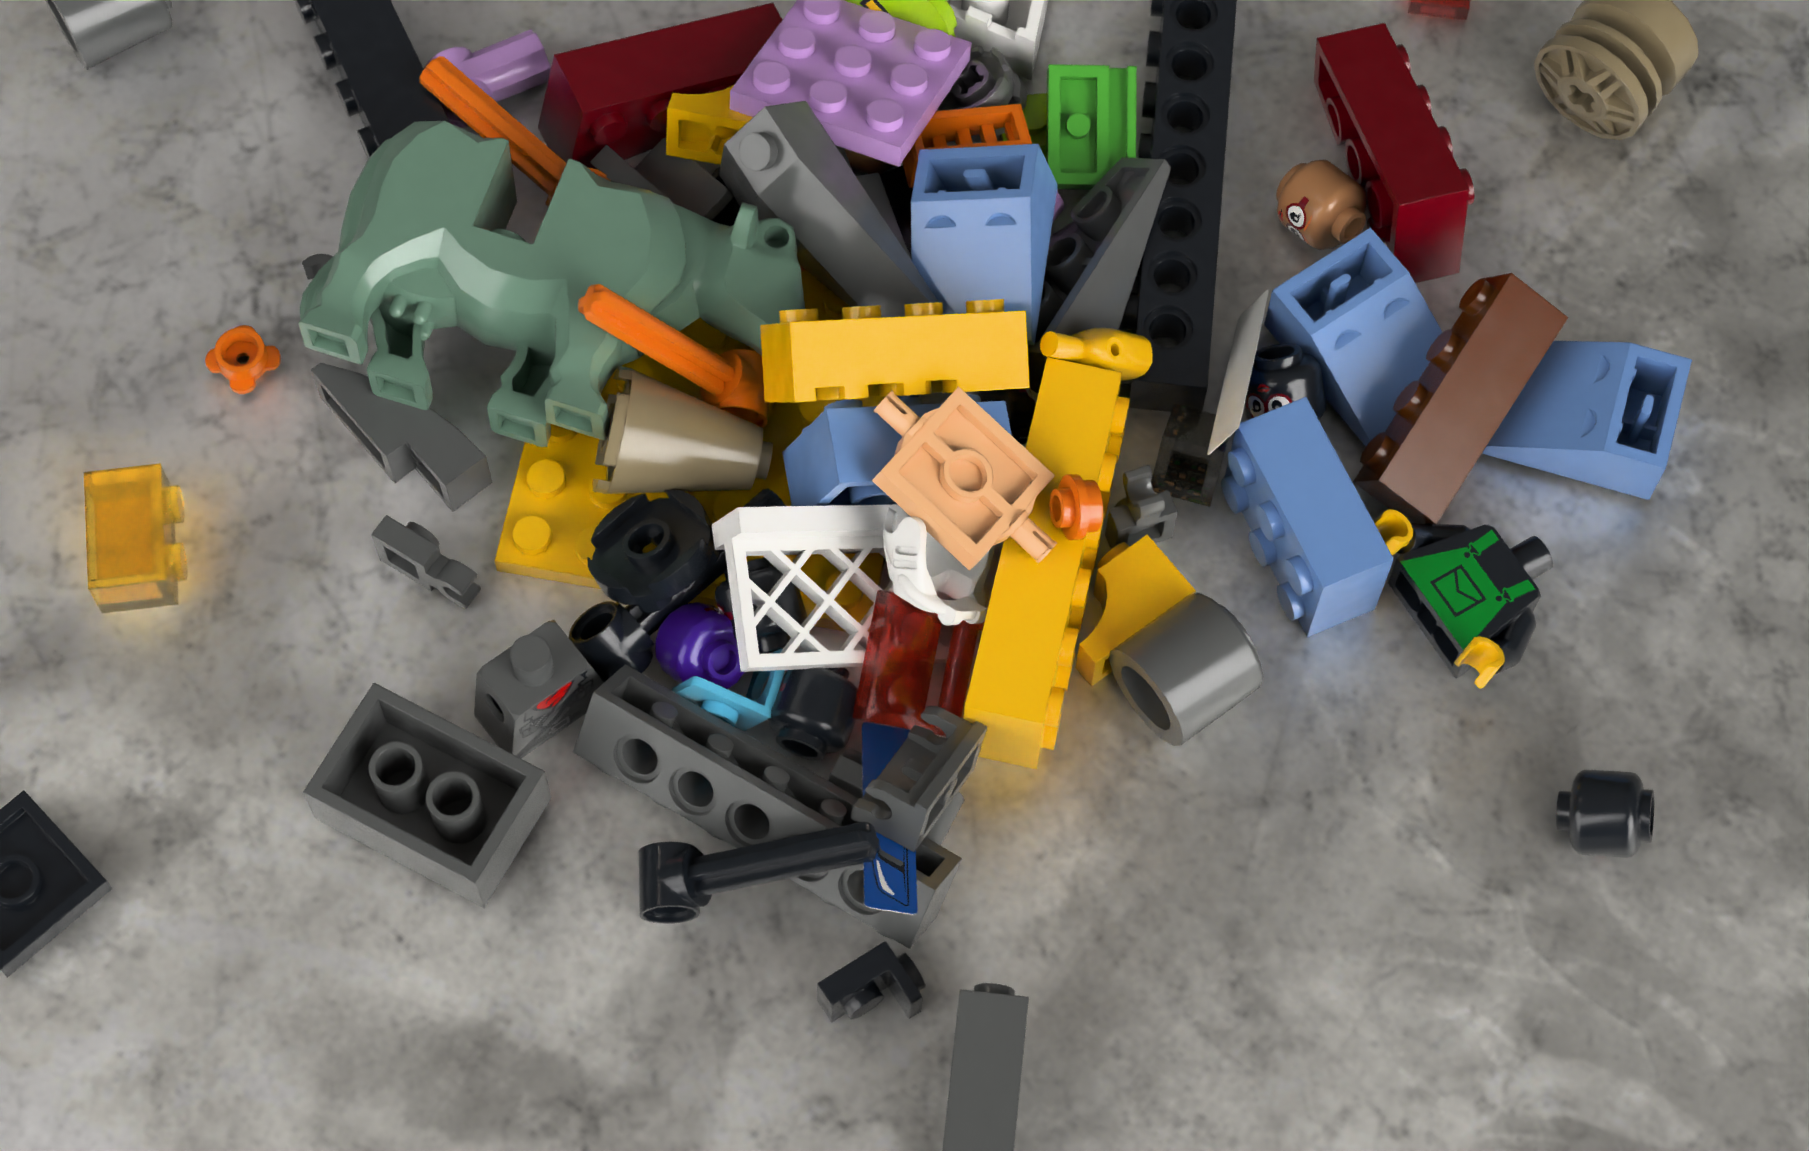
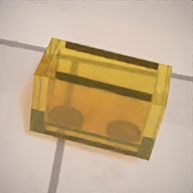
M161 463L84 472L88 589L101 613L179 605L178 581H186L188 577L183 543H176L175 524L184 523L185 520L184 501L180 486L170 485Z

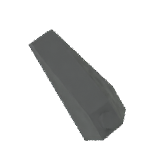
M806 101L765 106L724 144L719 176L732 193L738 205L741 207L742 202L757 206L758 220L780 218L793 226L799 265L849 307L881 305V318L905 317L904 304L938 302Z
M1122 157L1073 207L1071 218L1074 222L1061 236L1049 244L1035 345H1027L1030 389L1037 394L1039 393L1047 356H1044L1040 350V341L1046 332L1051 331L1072 336L1075 333L1092 328L1119 330L1171 170L1170 165L1165 159Z

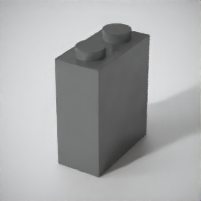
M982 983L975 985L974 991L960 989L942 1151H1014L1029 997L1016 996L1015 990L1011 987L994 983Z

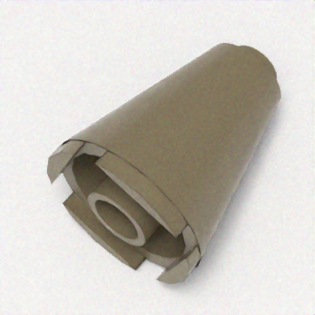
M617 367L613 379L625 381L622 393L617 392V395H608L606 404L609 412L610 427L606 441L599 439L595 464L607 466L606 481L593 479L594 492L625 494L665 492V490L674 489L684 492L751 490L755 478L763 480L767 478L772 458L773 443L763 441L762 427L632 368Z

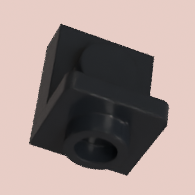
M884 941L817 983V1001L831 1022L846 1013L850 1019H856L876 1007L884 999L881 991L888 988L910 1019L921 1012L922 995L920 990L926 986L911 958L906 953L896 957L888 943Z

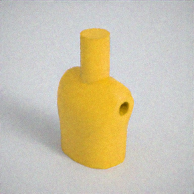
M1092 328L1080 331L1072 336L1049 331L1043 335L1040 341V350L1044 356L1122 372L1121 380L1141 377L1149 370L1152 364L1150 341L1144 336L1117 329Z

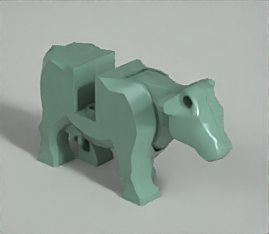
M421 121L412 123L392 138L385 140L368 158L350 193L342 224L338 252L318 271L303 292L300 304L301 319L298 324L305 347L362 365L368 352V323L370 320L377 345V351L374 353L366 369L372 392L376 396L422 410H428L433 399L430 376L423 358L425 341L429 339L433 329L458 326L485 345L514 350L516 355L513 361L500 376L502 387L492 394L487 405L490 428L497 434L539 447H548L551 436V424L606 441L610 419L607 404L601 393L618 366L637 360L644 355V353L589 322L579 312V299L585 296L589 286L594 284L603 285L678 331L701 318L708 325L725 335L753 348L761 356L760 325L780 323V310L806 308L801 268L797 259L794 228L780 218L758 220V209L755 205L742 202L734 225L727 226L673 204L669 198L647 189L611 182L595 174L581 162L568 159L535 241L531 244L526 242L520 235L506 230L517 203L509 140L503 138H482L447 121Z

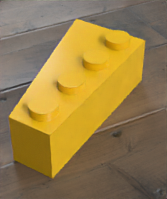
M1004 299L966 301V314L943 315V302L904 304L905 317L881 318V305L842 307V320L822 321L818 320V309L780 310V323L760 325L765 402L795 403L816 400L869 398L870 396L885 397L891 391H894L896 396H908L939 392L953 393L958 387L964 392L1030 388L1026 311L1005 312Z

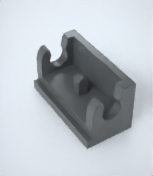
M928 706L921 714V718L928 724L939 727L945 733L946 738L936 735L932 730L914 725L908 733L907 739L877 779H873L866 787L865 795L855 803L850 816L851 819L857 822L871 823L874 826L875 832L913 852L917 850L974 771L988 728L978 721L972 724L937 706Z

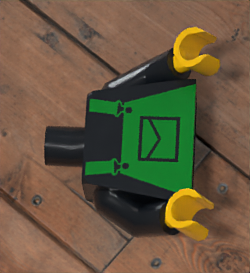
M1392 509L1384 511L1374 520L1391 555L1393 556L1396 552L1402 554L1395 561L1388 580L1389 586L1456 679L1474 667L1480 674L1474 684L1479 688H1484L1495 674L1507 670L1520 662L1536 628L1533 611L1541 597L1539 588L1533 579L1553 568L1551 554L1541 539L1531 536L1516 546L1509 548L1496 529L1490 525H1482L1470 529L1465 525L1410 523L1402 513Z

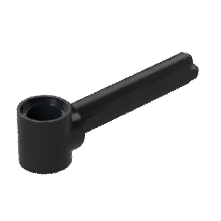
M767 488L760 491L743 507L786 505L776 493ZM720 550L719 558L715 564L705 569L687 588L674 595L670 603L662 610L654 613H645L640 611L637 605H627L624 608L618 602H602L589 608L578 617L569 631V639L604 682L625 664L643 673L653 658L651 648L655 645L650 636L659 629L660 625L672 611L681 605L688 604L727 569L725 550Z
M859 822L703 855L695 846L682 842L649 844L639 850L640 918L648 922L661 924L691 921L700 915V907L706 906L709 903L712 894L872 862L875 859L876 853L880 851V841L871 823Z

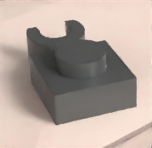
M386 515L371 534L379 559L428 590L438 589L449 600L465 609L468 608L480 592L481 587L474 583L478 577L477 573L461 562L443 556L440 553L439 541L423 526L411 521L404 526Z

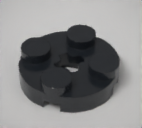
M665 490L669 498H658L649 501L645 493L631 497L610 511L596 527L591 538V542L596 549L592 560L587 557L588 568L604 594L613 601L625 605H637L639 610L645 613L660 611L670 603L674 595L687 588L705 569L714 565L718 560L720 550H715L712 521L701 503L691 494L681 490ZM650 543L657 546L647 553L642 551Z

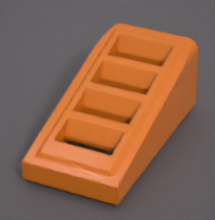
M1021 104L936 111L902 162L909 188L914 186L919 150L1032 144ZM1004 127L1007 141H997L995 129ZM980 134L982 143L973 144L971 136ZM955 141L956 145L947 146V142Z

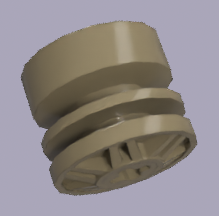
M1584 0L1577 7L1571 21L1562 24L1554 38L1548 40L1540 49L1534 61L1536 79L1545 97L1569 121L1597 137L1622 140L1633 136L1638 131L1646 117L1656 110L1662 96L1669 94L1692 68L1699 56L1698 39L1689 20L1671 0Z

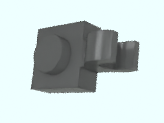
M1150 465L1123 473V486L1126 497L1120 500L1114 508L1109 509L1105 537L1110 549L1123 542L1131 546L1147 534L1154 543L1173 538L1178 511L1169 490L1157 494L1154 493L1151 483L1152 470Z

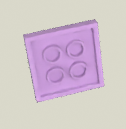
M797 0L730 90L729 109L754 117L765 106L806 101L836 146L899 167L970 61L972 42L948 35L938 29H929L893 17L886 12L875 11L845 0Z

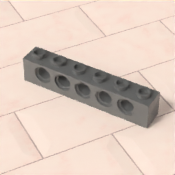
M626 664L593 692L573 753L594 764L602 772L618 778L649 796L658 805L669 808L702 827L717 839L724 840L736 848L859 823L850 818L853 806L859 798ZM924 838L916 850L918 912L915 915L873 909L864 905V863L789 879L815 893L824 902L837 906L873 927L882 936L893 939L910 949L937 917L962 858L930 839Z

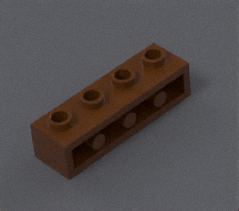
M1513 273L1481 278L1468 288L1459 303L1462 313L1451 329L1440 334L1430 346L1426 355V359L1429 361L1426 369L1418 381L1411 382L1396 399L1393 410L1397 414L1385 432L1376 435L1361 454L1360 463L1363 464V467L1353 480V483L1388 509L1402 513L1410 523H1438L1568 319L1565 314Z

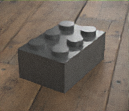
M376 683L372 684L303 791L315 819L485 908L552 798L544 770Z

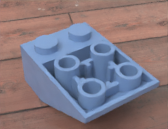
M1039 144L919 150L911 198V261L938 302H943V315L966 314V301L1004 299L1005 312L1026 311L1027 345H1035L1058 184Z
M1371 227L1273 289L1264 326L1280 344L1299 345L1302 348V352L1310 354L1317 359L1321 367L1326 400L1365 446L1376 435L1386 431L1397 414L1393 410L1396 399L1411 382L1418 381L1429 364L1426 355L1430 346L1443 333L1408 270Z
M1553 341L1482 454L1650 500L1667 466L1692 359L1631 342Z

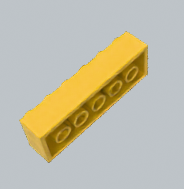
M1050 357L1046 359L1026 449L1055 476L1036 497L1032 512L1028 518L1053 541H1056L1057 544L1040 563H1037L1011 537L1003 542L964 707V720L972 724L978 721L988 727L978 757L1037 769L1041 748L1050 750L1055 748L1064 695L1070 681L1077 637L1082 627L1088 598V588L1091 575L1094 573L1101 540L1103 520L1106 519L1115 467L1119 461L1130 399L1119 396L1122 372ZM1078 474L1083 480L1096 481L1100 488L1103 502L1101 527L1097 532L1087 533L1081 540H1068L1062 529L1056 528L1051 520L1050 495L1053 489L1059 488L1060 481L1064 475Z

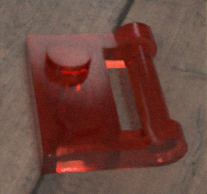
M877 591L853 712L854 719L910 730L914 725L932 730L936 735L946 736L939 727L930 725L921 718V714L926 707L942 626L937 613L923 611L894 594V592ZM964 620L958 625H953L937 707L943 708L960 718L962 717L978 631H983L984 622L969 624Z

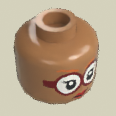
M1325 159L1300 163L1294 166L1285 174L1277 188L1276 198L1279 221L1317 250L1332 249L1341 243L1345 244L1358 236L1365 226L1366 215L1364 213L1366 211L1367 196L1364 187Z

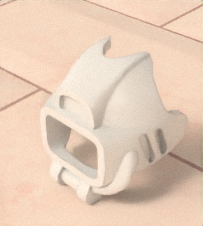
M889 507L884 521L883 540L889 578L893 581L894 594L923 611L937 613L941 623L946 626L958 625L964 620L969 624L983 623L987 614V608L985 607L986 592L983 586L992 563L995 545L969 571L926 531L925 523L919 517H905L897 527V512ZM936 591L946 593L955 600H942L937 596Z

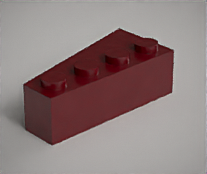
M768 3L554 54L538 123V129L547 147L566 163L568 159L581 162L587 168L593 169L596 168L590 161L605 145H608L624 160L652 150L663 138H666L667 107L672 94H706L724 90L735 85L781 23L782 18L774 3Z
M1385 23L1319 37L1316 39L1314 83L1337 145L1345 144L1348 175L1365 189L1367 208L1370 215L1366 223L1368 229L1371 227L1383 243L1386 242L1387 247L1408 270L1415 283L1459 273L1467 207L1474 203V186L1468 170L1465 168L1459 169L1453 157L1452 142L1447 129L1444 126L1438 127L1431 114V102L1425 86L1416 85L1410 73V61L1405 47L1402 44H1395Z

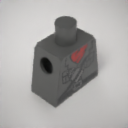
M547 621L530 634L517 639L510 648L483 665L477 672L474 715L499 748L522 759L586 714L593 692L604 681L556 621Z

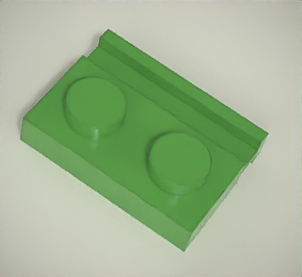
M1048 65L1046 161L1058 184L1057 189L1091 190L1122 157L1136 158L1137 66L1109 68V65Z

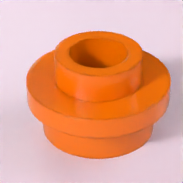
M1078 474L1064 475L1060 481L1059 488L1053 489L1050 495L1051 520L1056 528L1062 529L1068 540H1081L1087 533L1097 532L1101 527L1103 519V502L1098 484L1094 480H1083Z

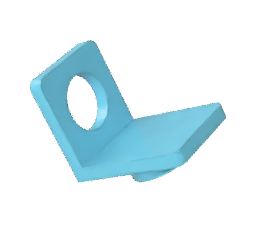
M782 648L776 650L773 653H780L782 651ZM785 670L754 671L746 697L698 676H693L672 688V691L728 724L746 731L771 718L772 708ZM769 676V679H768V682H767V684H766V687H765L764 691H763L762 694H761L763 685H764V683H765L767 677Z

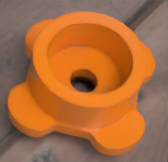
M240 325L220 336L216 342L215 349H211L207 353L205 362L210 372L221 373L230 381V387L233 392L247 394L255 389L256 380L266 371L278 368L281 362V355L275 346H266L261 336L255 332L253 327ZM242 356L249 357L246 363L241 364L238 362V358Z

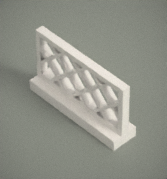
M898 504L737 507L712 524L715 550H725L741 672L797 670L817 667L844 668L973 662L976 660L979 648L977 625L969 624L965 620L961 621L960 624L956 625L959 646H943L925 629L936 613L923 611L916 621L892 599L894 595L892 580L883 591L858 568L869 553H880L886 559L883 531L888 508L890 507L897 512V527L903 518L910 517ZM856 553L851 560L844 554ZM811 554H822L841 572L827 592L822 590L800 569ZM785 555H797V557L792 562ZM746 556H764L783 574L768 594L749 579ZM848 580L874 602L860 623L834 601ZM790 581L816 604L802 625L796 622L775 602ZM936 591L937 596L942 600H955L954 598L951 599L946 593ZM753 603L757 606L755 611H753ZM882 610L907 633L895 649H887L867 631ZM824 612L850 635L839 651H828L809 633ZM765 614L791 637L780 653L759 654L756 625ZM915 641L922 646L920 648H910ZM859 643L865 650L853 649ZM799 645L807 651L794 653Z

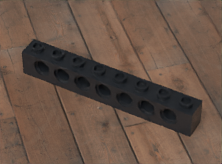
M1151 0L1150 16L1161 17L1160 32L1149 31L1146 67H1157L1156 82L1145 81L1141 117L1152 118L1153 121L1151 134H1140L1138 158L1165 159L1171 167L1168 179L1182 178L1187 180L1189 184L1178 185L1167 179L1136 275L1139 276L1138 293H1130L1124 312L1123 329L1135 330L1134 334L1147 338L1152 347V364L1149 370L1139 378L1121 380V384L1130 385L1129 408L1202 415L1209 377L1237 0ZM1193 25L1200 29H1188L1183 26ZM1188 75L1196 80H1184L1178 76ZM1185 126L1192 129L1193 131L1180 132L1175 130L1173 127ZM1167 230H1177L1182 232L1186 236L1182 238H1172L1167 236L1163 232ZM1172 283L1179 286L1182 290L1167 292L1158 285ZM1168 337L1175 340L1178 345L1163 347L1155 343L1153 339Z

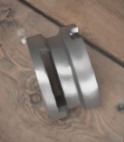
M981 46L971 48L970 61L938 110L1021 104L1024 110L1026 107L1027 91L1023 82L1011 70L1008 61L1001 52L995 48H992L990 52H986ZM1004 127L995 129L996 137L1005 132ZM980 134L971 136L973 142H981Z

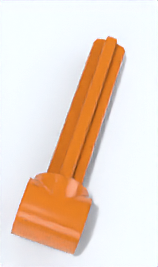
M439 56L430 61L419 77L421 85L482 138H503L509 140L512 164L549 195L545 202V205L549 207L566 162L448 59ZM589 168L595 174L609 180L606 177L607 175L597 169Z
M601 284L589 286L585 296L579 299L578 310L585 316L586 320L700 386V393L705 402L762 428L767 424L769 402L764 400L762 356L758 352L734 349L718 355Z

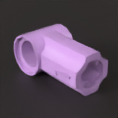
M531 29L473 53L464 47L446 49L436 54L427 62L428 64L439 56L445 57L496 102L548 82L551 71L544 47L537 34L533 33ZM440 101L451 124L460 128L468 127L463 120Z

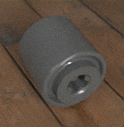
M45 0L65 39L85 69H89L172 27V18L168 10L172 7L171 0Z
M1201 593L1186 596L1111 650L1109 656L1112 673L1134 711L1154 733L1173 746H1180L1259 689L1263 680V672L1257 649L1243 625L1224 606Z

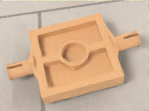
M960 387L939 408L925 413L921 418L894 394V391H891L873 410L874 413H877L898 432L902 438L898 442L894 457L872 481L909 516L919 517L925 523L926 531L969 571L984 557L992 546L1005 541L1009 537L1028 552L1037 563H1040L1051 549L1055 547L1057 542L1053 541L1028 518L1032 512L1036 497L1055 475Z

